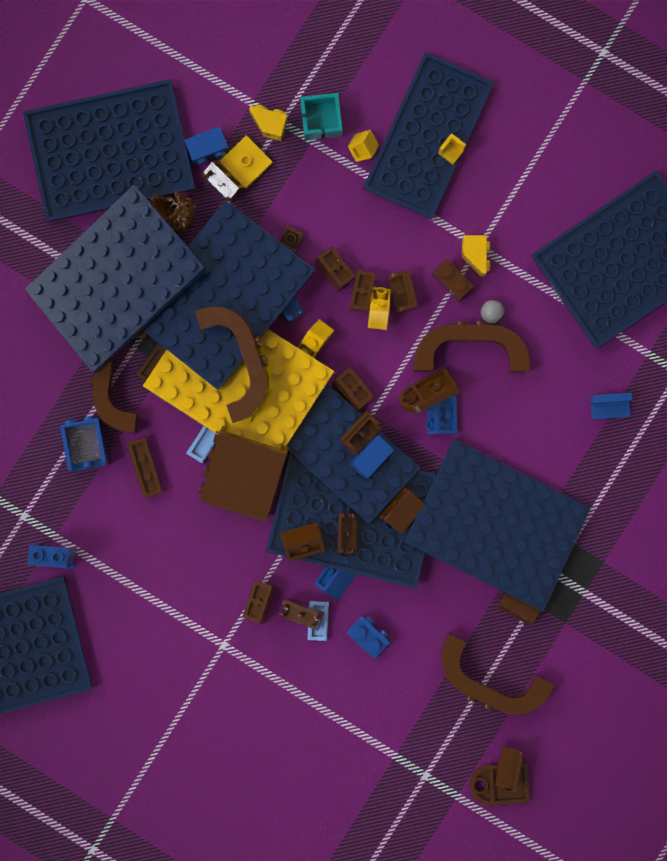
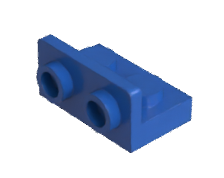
M451 396L426 409V428L429 435L457 434L456 396Z
M361 616L346 633L375 659L390 644L388 640L390 636L382 629L378 631L374 627L376 623L369 616L366 618Z

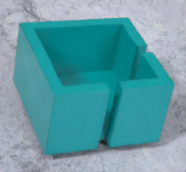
M338 93L300 97L305 140L322 139V135H325V138L342 136Z

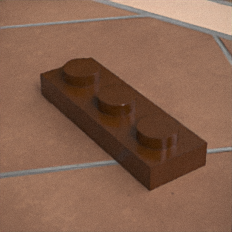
M142 438L127 443L143 497L147 498L163 493L147 439Z

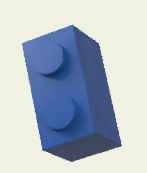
M220 126L184 140L194 165H204L209 162V159L215 157L216 159L222 158L229 152Z

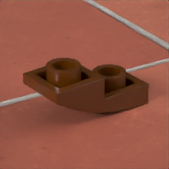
M287 225L279 242L293 253H296L304 233Z

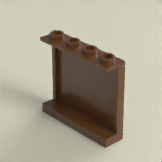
M222 426L220 432L216 431L213 439L216 445L215 449H211L208 457L211 463L210 466H206L203 475L206 477L205 483L202 482L199 489V494H202L200 501L266 522L271 511L289 447L282 445L280 449L225 432V426Z

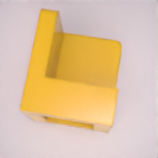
M367 130L355 134L348 148L355 161L358 162L372 158L379 144L372 131Z
M451 133L439 148L438 154L454 165L465 151L466 144Z

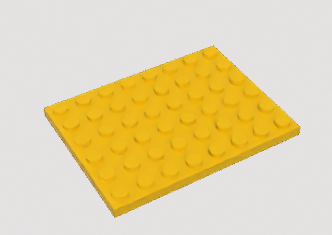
M268 330L261 338L262 347H260V350L268 361L266 368L269 374V392L263 406L247 419L232 423L226 406L242 399L249 390L250 377L244 361L218 391L166 350L143 387L214 433L216 431L220 432L222 426H225V432L280 449L282 445L287 446L333 376L334 371Z

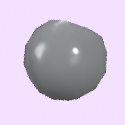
M496 300L485 302L481 308V317L489 324H495L504 314L503 305Z

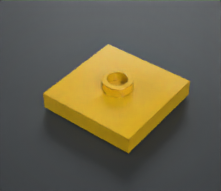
M247 135L219 161L245 189L273 164Z

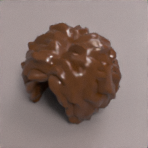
M175 191V199L163 197L162 195H153L150 198V202L177 234L186 233L187 229L193 225L197 208L192 202V198H188L186 193Z

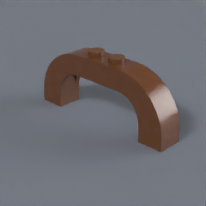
M206 307L195 311L201 330L222 325L229 328L235 334L250 377V387L242 399L226 406L232 423L251 417L263 406L270 386L269 374L266 368L268 361L266 356L261 353L260 347H262L259 336L255 335L248 320L232 309Z
M458 321L456 325H444L430 331L419 343L413 360V372H433L434 353L440 345L448 342H490L498 344L505 350L508 357V373H528L530 371L529 354L519 336L505 327L486 325V322L483 321L475 322V325H467L466 321Z
M141 330L134 338L148 340V334ZM114 356L95 375L92 374L90 384L93 386L94 406L102 420L111 427L122 432L137 434L139 415L119 411L111 400Z
M447 633L440 654L442 669L450 683L460 692L466 694V699L474 703L478 700L484 703L483 707L490 711H493L495 708L501 712L513 715L534 711L548 699L554 685L536 675L533 676L527 690L517 696L504 695L467 677L460 667V656L467 642Z

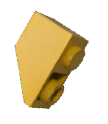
M250 105V115L262 135L282 141L288 120L287 115L284 114L285 112L278 109L273 111L267 110L262 105Z
M464 235L462 238V258L481 277H485L487 271H490V260H487V252H490V241H487V235Z
M373 287L368 328L387 330L391 289Z
M319 319L309 329L298 348L315 358L334 330Z

